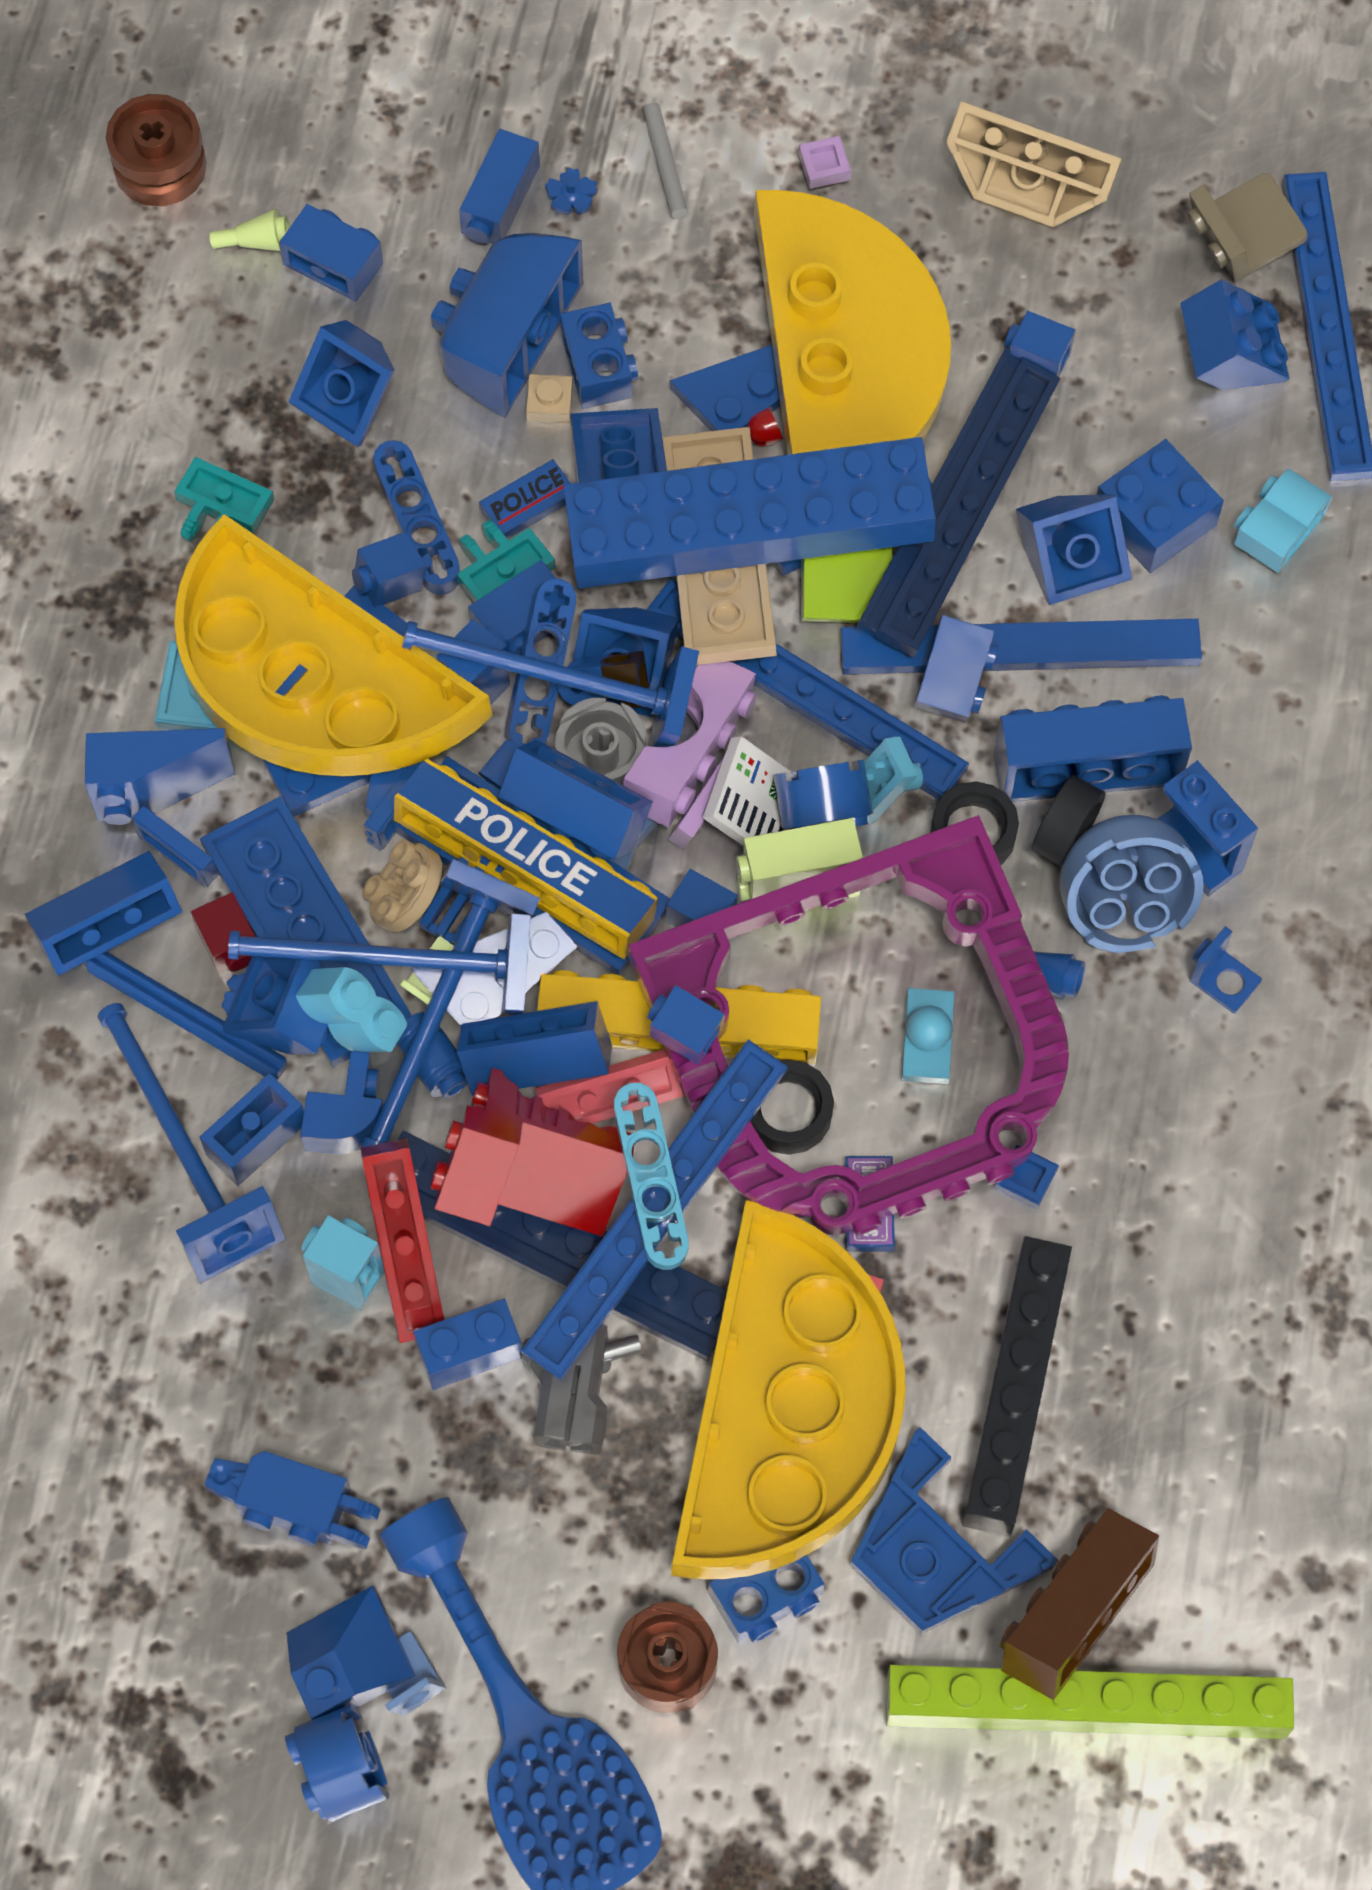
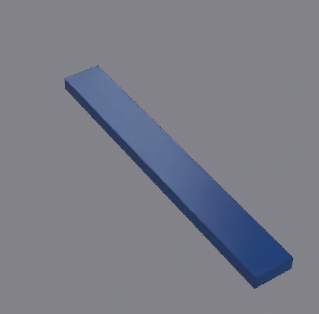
M1327 173L1284 174L1282 180L1284 196L1306 228L1308 235L1307 241L1304 244L1293 249L1329 479L1330 482L1372 479V444Z
M670 578L646 610L680 618L676 637L684 642L678 583ZM776 644L777 656L731 661L756 673L754 686L868 757L885 738L900 736L912 763L918 764L922 770L923 782L919 789L937 800L947 790L955 787L968 770L969 762Z
M1199 618L974 624L995 631L991 643L999 645L991 671L1200 666L1202 661ZM931 625L914 658L875 638V633L864 627L862 630L857 627H841L843 675L924 673L938 625Z
M749 1039L668 1148L682 1213L686 1211L788 1070V1066ZM651 1187L644 1192L642 1202L648 1210L661 1212L669 1206L670 1196L661 1187ZM633 1198L521 1350L525 1356L560 1381L569 1372L648 1263ZM674 1216L661 1223L646 1222L648 1229L656 1225L659 1228L660 1241L658 1245L653 1246L655 1252L668 1235L667 1223H676Z

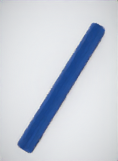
M107 951L86 962L85 966L90 974L262 1076L266 1077L270 1073L278 1080L284 1073L287 1062L283 1055L271 1048L226 1034L221 1031L225 1021Z

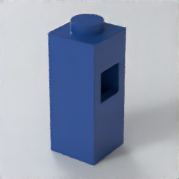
M499 128L459 209L462 234L467 235L475 242H488L491 244H495L507 235L540 167L538 141Z

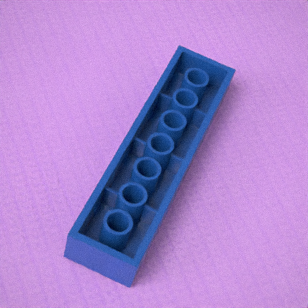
M922 437L564 485L578 589L933 542L935 540L936 518Z

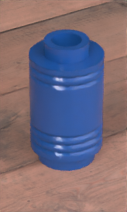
M425 1012L416 1013L405 1019L407 1027L396 1043L404 1057ZM439 1026L417 1076L432 1097L443 1095L444 1098H450L466 1087L467 1080L457 1055V1049Z

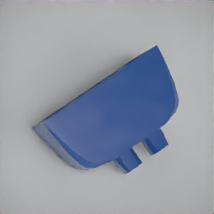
M521 233L505 236L490 247L476 272L463 268L457 269L449 286L450 294L460 298L457 305L454 306L441 300L438 301L431 313L432 327L442 332L440 347L443 370L447 377L462 391L503 418L507 417L529 379V374H532L558 329L560 313L568 312L584 284L582 240L539 233Z

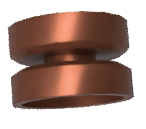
M146 94L131 98L116 109L107 125L106 143L118 187L130 199L146 206H168L182 202L196 192L205 178L207 161L195 113L183 101L164 94Z

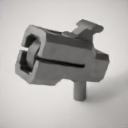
M602 1325L562 1381L523 1353L521 1354L523 1365L534 1375L540 1383L541 1389L534 1433L536 1446L566 1451V1446H571V1452L591 1455L602 1454L607 1421V1406L599 1398L602 1374L610 1370L612 1361L642 1353L638 1335L607 1342L608 1326ZM530 1338L524 1340L522 1348L525 1346V1344L528 1342Z

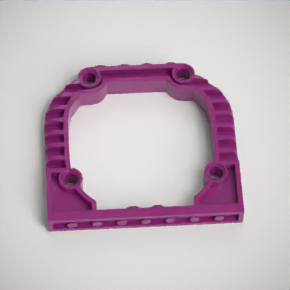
M979 815L628 945V958L649 1010L660 994L668 997L676 985L725 1014L724 1026L699 1066L664 1045L668 1058L673 1062L693 1114L728 1068L719 1039L727 1029L729 1005L725 996L716 990L721 973L730 958L731 945L728 941L729 939L777 921L780 926L794 923L805 916L804 911L822 905L823 909L837 907L845 903L849 899L848 895L896 878L903 894L919 899L944 914L942 925L944 933L949 940L961 946L973 945L982 961L1015 1040L1020 1064L1016 1092L987 1106L977 1120L973 1135L866 1176L860 1175L849 1167L840 1165L824 1166L804 1174L797 1172L768 1151L750 1121L717 1166V1169L727 1182L748 1200L766 1208L792 1214L799 1218L810 1217L812 1224L827 1235H839L854 1230L855 1235H862L882 1225L880 1219L898 1213L900 1218H906L927 1208L925 1202L942 1196L944 1201L957 1199L971 1191L969 1185L987 1179L989 1185L1006 1180L1015 1174L1013 1168L1026 1162L1031 1155L1037 1140L1036 1129L1054 1108L1066 1080L1069 1060L1068 1039L1061 1014L1022 926L1021 911ZM964 909L972 910L977 914L980 922L972 926L964 925L958 921L956 913ZM1006 1130L1015 1131L1021 1136L1023 1146L1019 1149H1008L1000 1142L999 1134ZM831 1197L839 1198L846 1205L847 1212L841 1217H830L823 1212L821 1208L822 1201Z

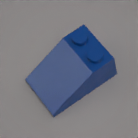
M658 408L571 413L576 483L667 471Z
M225 728L86 733L85 786L97 820L105 821L108 824L123 825L129 823L131 820H134L133 816L143 806L154 814L235 775V766Z

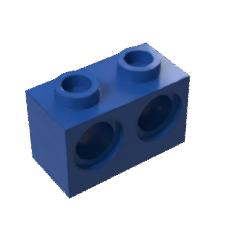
M611 302L560 313L561 337L581 409L631 399L632 381L638 380L637 365L633 354H625L623 344L628 343L625 323L622 317L615 319ZM593 334H598V335L603 336V337L598 338V339L588 338V336L593 335ZM602 371L613 372V374L609 376H602L598 373Z
M805 1555L797 1561L771 1571L746 1577L715 1579L709 1583L708 1594L737 1643L740 1644L750 1638L754 1644L774 1633L778 1629L775 1622L791 1613L795 1618H799L815 1609L821 1603L818 1597L823 1595L825 1583L809 1557ZM791 1570L800 1574L804 1584L795 1591H786L778 1585L776 1577L783 1571ZM750 1595L758 1599L762 1608L753 1616H743L735 1610L733 1604L739 1597Z

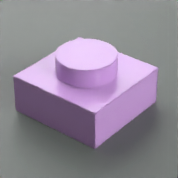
M840 136L799 145L798 155L809 189L851 180V169Z

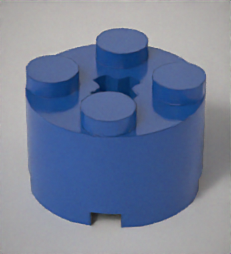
M864 759L852 762L853 771H850L849 762L791 772L792 781L786 780L785 773L774 774L782 829H795L854 818L855 826L867 825V815L873 814Z
M353 1703L294 1727V1733L285 1736L286 1746L293 1762L296 1765L302 1763L308 1781L301 1783V1789L310 1811L315 1812L318 1810L320 1817L323 1820L327 1818L330 1822L389 1799V1793L382 1788V1786L388 1783L380 1756L370 1732L359 1733L354 1722L363 1717Z

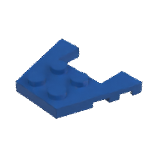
M921 1427L915 1431L850 1564L920 1635L1052 1570L1059 1561L1026 1529L993 1564H989L918 1494L951 1462L952 1457Z

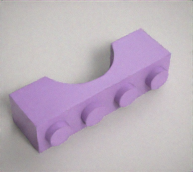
M731 661L700 664L697 666L686 712L695 722L698 731L687 741L675 746H645L624 778L623 786L653 801L647 818L669 828L678 813L685 815L688 812L696 795L695 786L699 780L705 783L709 779L716 765L717 758L715 755L720 748L727 750L730 739L734 738L737 731L736 722L740 716L746 719L754 708L758 696L752 692L756 673Z

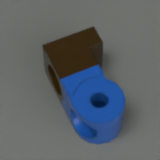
M644 651L580 657L568 665V668L650 689ZM558 684L560 696L571 705L590 698H608L603 695ZM623 701L629 707H642L641 705Z

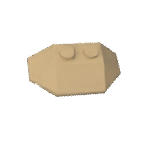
M962 101L946 142L974 199L1051 227H1056L1107 201L1122 159Z

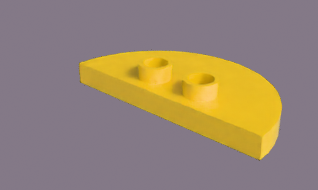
M756 190L754 216L787 455L922 437L924 440L936 419L942 403L951 356L950 325L946 308L938 287L927 268L896 234L880 222L846 204L803 192Z
M225 514L209 529L191 556L181 579L175 603V635L181 662L193 694L208 718L217 728H225L228 738L253 755L275 765L311 774L329 776L370 775L400 769L424 761L426 758L434 757L467 738L493 716L489 695L419 647L412 646L411 650L402 648L403 636ZM299 664L308 670L285 696L275 693Z
M749 1200L745 1201L672 1562L671 1576L691 1579L746 1577L771 1571L797 1561L823 1546L839 1534L861 1512L875 1493L893 1456L903 1418L906 1383L901 1341L887 1304L870 1276L842 1246L815 1226L792 1214L778 1212Z

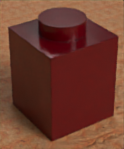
M233 892L190 911L195 928L218 974L227 970L231 972L239 971L248 966L252 956L239 955L238 960L228 959L230 931H240V936L255 937Z

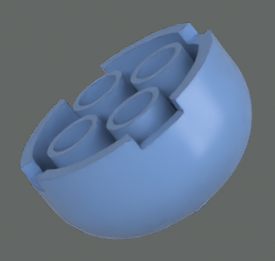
M1143 815L1112 817L1089 828L1070 848L1064 859L1060 874L1061 898L1070 922L1085 937L1087 943L1101 950L1114 953L1154 948L1156 945L1152 937L1168 935L1178 926L1183 930L1195 916L1203 896L1204 883L1202 872L1187 841L1167 823ZM1125 900L1136 927L1149 933L1134 939H1124L1110 935L1101 929L1113 928L1123 921L1126 915V907L1123 902Z

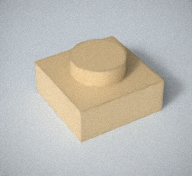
M529 374L526 407L527 421L570 423L573 376Z

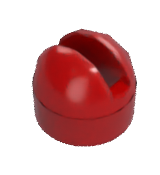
M770 408L764 409L750 418L747 427L750 428L751 440L756 445L764 447L783 440L781 431Z

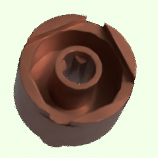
M667 1601L650 1605V1607L635 1614L628 1620L620 1634L617 1648L618 1670L624 1689L638 1704L655 1712L675 1713L694 1708L711 1689L716 1677L718 1644L712 1629L702 1615L685 1604ZM666 1649L675 1650V1659L678 1661H672L669 1667L660 1665V1658L658 1656H663Z

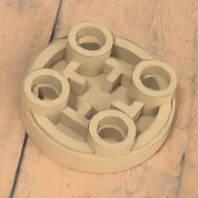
M406 839L397 842L391 851L389 862L385 865L380 875H373L366 882L363 889V898L370 902V915L375 924L389 932L396 933L407 929L422 916L432 902L441 880L442 861L437 852L424 844H413Z

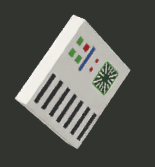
M742 736L731 738L703 819L742 846H744V838L788 830V828L782 829L773 775L785 773L786 780L792 781L791 771Z

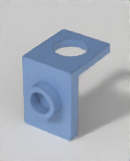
M410 1631L401 1636L399 1640L416 1676L389 1690L393 1699L385 1704L389 1712L403 1716L408 1715L446 1689L415 1634Z

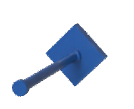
M408 621L402 648L411 650L412 646L651 708V713L655 714L648 745L651 747H671L681 737L699 655L698 650L681 646L664 673L662 686H658L655 691L417 628L418 623Z
M455 859L448 864L439 883L444 887L469 897L468 903L472 905L452 951H473L489 913L495 914L496 910L509 916L511 914L532 916L540 900L539 897ZM443 970L370 1137L364 1136L361 1143L362 1146L366 1147L389 1141L463 971Z
M511 914L508 920L506 950L498 949L497 954L240 936V931H230L228 959L238 960L239 955L496 973V978L504 979L502 1014L517 1015L523 1013L525 1006L531 915Z
M113 1003L104 1007L98 1013L97 1018L102 1027L109 1028L208 1212L207 1215L176 1230L189 1263L201 1284L286 1239L272 1202L263 1186L225 1204L125 1020L127 1016L126 1010L121 1003Z

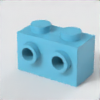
M328 1215L321 1227L315 1225L309 1231L301 1249L305 1252L303 1259L311 1284L361 1311L385 1272L379 1244L367 1237L368 1231L357 1222L348 1218H343L340 1222Z

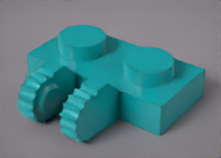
M198 457L193 459L174 490L177 501L192 507L180 532L182 538L188 541H193L204 525L207 514L217 518L214 524L225 514L254 534L275 500L272 490Z
M488 520L481 524L484 537L495 549L487 555L468 534L458 539L463 553L472 564L457 573V582L473 602L478 601L540 560L545 563L550 571L556 568L555 558L530 527L508 540L493 521Z

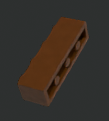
M1109 1508L1106 1509L1096 1523L1088 1522L1079 1536L1077 1549L1071 1556L1064 1554L1060 1558L1053 1571L1052 1581L1047 1588L1039 1587L1032 1595L1027 1605L1026 1615L1021 1622L1013 1621L1006 1629L1000 1642V1648L1004 1649L1002 1672L1054 1700L1154 1567L1159 1535Z

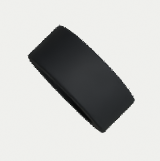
M1072 775L1060 789L1045 814L1034 838L1032 851L1062 866L1074 842L1093 826L1103 805L1106 793Z
M978 781L960 783L947 790L935 805L930 833L947 827L949 817L954 811L962 807L977 806L985 808L995 814L1000 820L1001 835L992 846L1000 865H1002L1013 852L1019 827L1017 809L1009 796L994 785Z
M787 1059L781 1061L788 1066V1070L778 1084L788 1082L800 1084L808 1089L815 1097L817 1106L814 1119L809 1126L802 1130L793 1132L781 1131L773 1128L766 1122L760 1107L752 1118L751 1123L768 1150L791 1155L806 1152L822 1141L830 1129L834 1098L830 1084L819 1070L806 1062Z

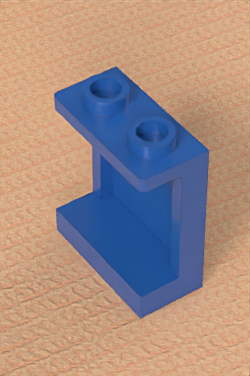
M1197 760L1164 784L1163 793L1173 803V807L1160 816L1158 820L1167 823L1177 830L1191 847L1202 872L1203 892L1209 897L1243 872L1258 827Z

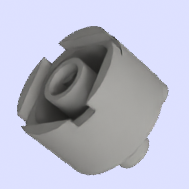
M590 698L573 705L561 718L555 736V749L621 785H623L626 774L646 746V731L638 714L631 707L623 703L619 705L606 702V698Z

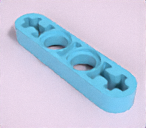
M629 1083L624 1085L615 1096L614 1116L643 1247L648 1261L654 1267L662 1270H672L679 1267L685 1261L689 1249V1239L660 1110L654 1091L642 1083ZM637 1095L640 1102H648L649 1106L643 1108L642 1120L644 1128L653 1123L655 1130L641 1129L633 1132L631 1135L626 1134V1129L635 1130L633 1113L630 1110L623 1111L622 1109L623 1106L628 1105L629 1096ZM642 1140L654 1142L660 1150L658 1160L651 1165L637 1163L632 1156L633 1146L637 1142ZM651 1187L665 1189L670 1196L669 1206L661 1212L648 1210L642 1202L644 1192ZM674 1216L676 1223H667L668 1236L670 1241H679L681 1246L674 1249L672 1258H665L662 1251L655 1252L653 1246L658 1245L660 1241L658 1225L648 1229L646 1222L661 1223Z

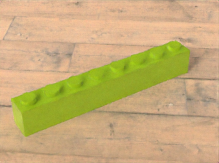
M890 1665L887 1674L886 1726L1286 1739L1294 1730L1293 1678L1075 1671L1057 1697L1052 1700L1002 1672V1668Z

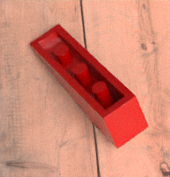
M405 1138L361 1148L362 1164L400 1343L415 1340L413 1331L444 1320L408 1139Z

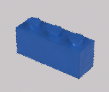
M537 739L516 748L498 797L511 803L514 811H522L531 817L541 819L550 824V829L554 833L563 835L566 838L578 839L589 845V850L593 854L605 859H617L635 849L653 801Z
M147 851L25 913V916L41 949L57 976L183 911L166 875L150 851Z
M595 1001L464 1023L461 1025L457 1055L473 1096L478 1082L487 1084L492 1067L502 1070L504 1075L518 1086V1089L533 1086L540 1087L551 1083L609 1074L612 1043L599 1003Z

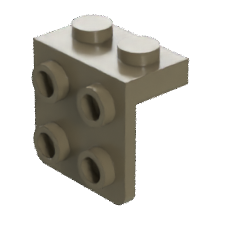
M1268 173L1256 176L1216 200H1213L1205 185L1189 193L1192 210L1187 212L1192 226L1199 235L1202 233L1206 235L1211 243L1208 245L1214 261L1219 268L1225 266L1235 282L1307 241L1306 228L1273 177Z

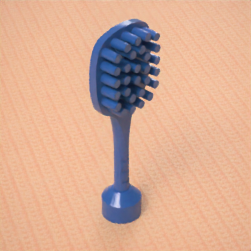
M444 1497L410 1512L382 1531L380 1538L399 1572L432 1580L487 1686L496 1712L502 1739L500 1753L488 1772V1801L498 1836L512 1864L530 1890H617L640 1874L654 1860L661 1845L662 1831L659 1818L640 1775L622 1748L601 1727L586 1718H565L552 1714L533 1695L516 1673L456 1564L460 1561L468 1531L450 1498Z

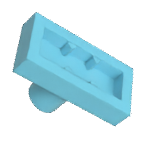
M900 736L885 738L865 761L873 814L867 815L868 824L875 823L904 791L917 790L922 785V770L918 764L912 763Z

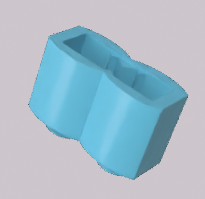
M1289 468L1279 478L1272 475L1259 494V498L1262 500L1255 508L1248 505L1234 525V528L1238 530L1234 545L1277 573L1285 567L1301 544L1321 522L1332 500L1331 495Z
M351 968L312 969L296 994L298 1003L305 1013L317 1022L327 1024L336 1041L350 1051L392 1052L407 1027V1022L401 1011L389 1000L377 997L369 981L358 971Z

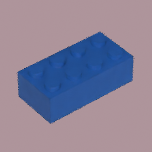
M1159 695L1150 697L1144 702L1124 703L1121 700H1110L1101 703L1099 706L1084 708L1069 704L1059 706L1053 711L1034 712L1030 709H1019L1010 712L1008 715L1001 716L994 750L999 789L1006 793L1012 802L1055 798L1072 775L1077 776L1105 793L1164 787L1165 783L1186 769L1192 750L1184 698L1170 699L1168 696Z

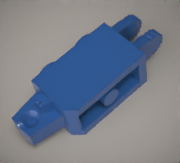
M266 1451L252 1456L249 1464L215 1458L205 1481V1487L208 1491L235 1505L238 1513L243 1515L242 1522L263 1531H269L271 1525L289 1531L288 1537L290 1539L312 1547L316 1546L317 1541L331 1545L332 1540L358 1549H367L370 1540L369 1536H366L362 1531L350 1529L338 1523L343 1511L364 1520L377 1521L381 1511L379 1507L372 1503L349 1496L351 1489L347 1478Z

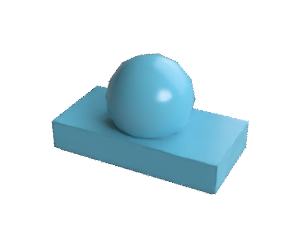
M908 988L902 1081L949 1084L955 991Z

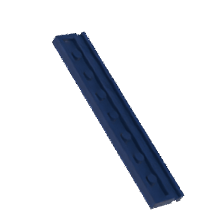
M1007 348L1004 349L930 487L936 518L935 540L933 542L898 547L856 626L861 630L864 627L875 633V638L914 658L1061 379L1023 357L1019 360L1010 355L1011 350Z
M404 1130L397 1139H408L425 1221L563 1290H566L603 1239L602 1236L502 1205L497 1206L490 1226L435 1210L437 1191L430 1189L431 1180L437 1162L447 1163L450 1153ZM648 1261L611 1314L708 1362L717 1344L727 1290L680 1267L672 1270H662L654 1267Z

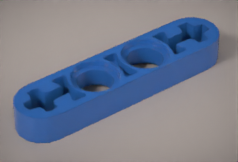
M386 441L377 447L373 456L377 479L400 533H407L426 564L423 586L433 594H448L459 585L457 573L460 572V566L456 553L412 451L401 441ZM390 457H394L397 462H400L403 477L396 480L392 466L387 464V459ZM405 491H415L421 496V501L414 507L408 508L398 504L397 498ZM421 527H430L437 533L436 538L427 544L414 541L412 535ZM437 554L442 569L447 571V577L441 579L437 573H434L431 557Z
M553 578L541 583L535 589L520 655L563 666L576 607V593L569 582ZM554 588L559 589L558 597L565 599V605L558 606L554 610L552 620H561V627L553 623H538V616L541 618L549 616L551 605L550 602L544 600V594L553 592ZM539 631L552 633L557 641V648L551 656H542L534 648V638ZM516 673L505 725L506 739H510L519 746L525 744L522 742L523 735L516 733V727L524 725L528 717L529 711H519L520 704L528 708H543V715L536 713L532 716L531 728L537 731V737L529 739L527 743L536 739L544 744L546 743L558 693L557 683L546 681L548 686L546 696L542 700H533L527 696L524 690L525 681L529 676Z

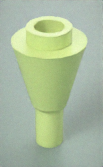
M275 208L237 225L236 228L211 231L210 243L213 249L239 245L246 248L281 251L279 242L290 228L287 216H281L278 209Z

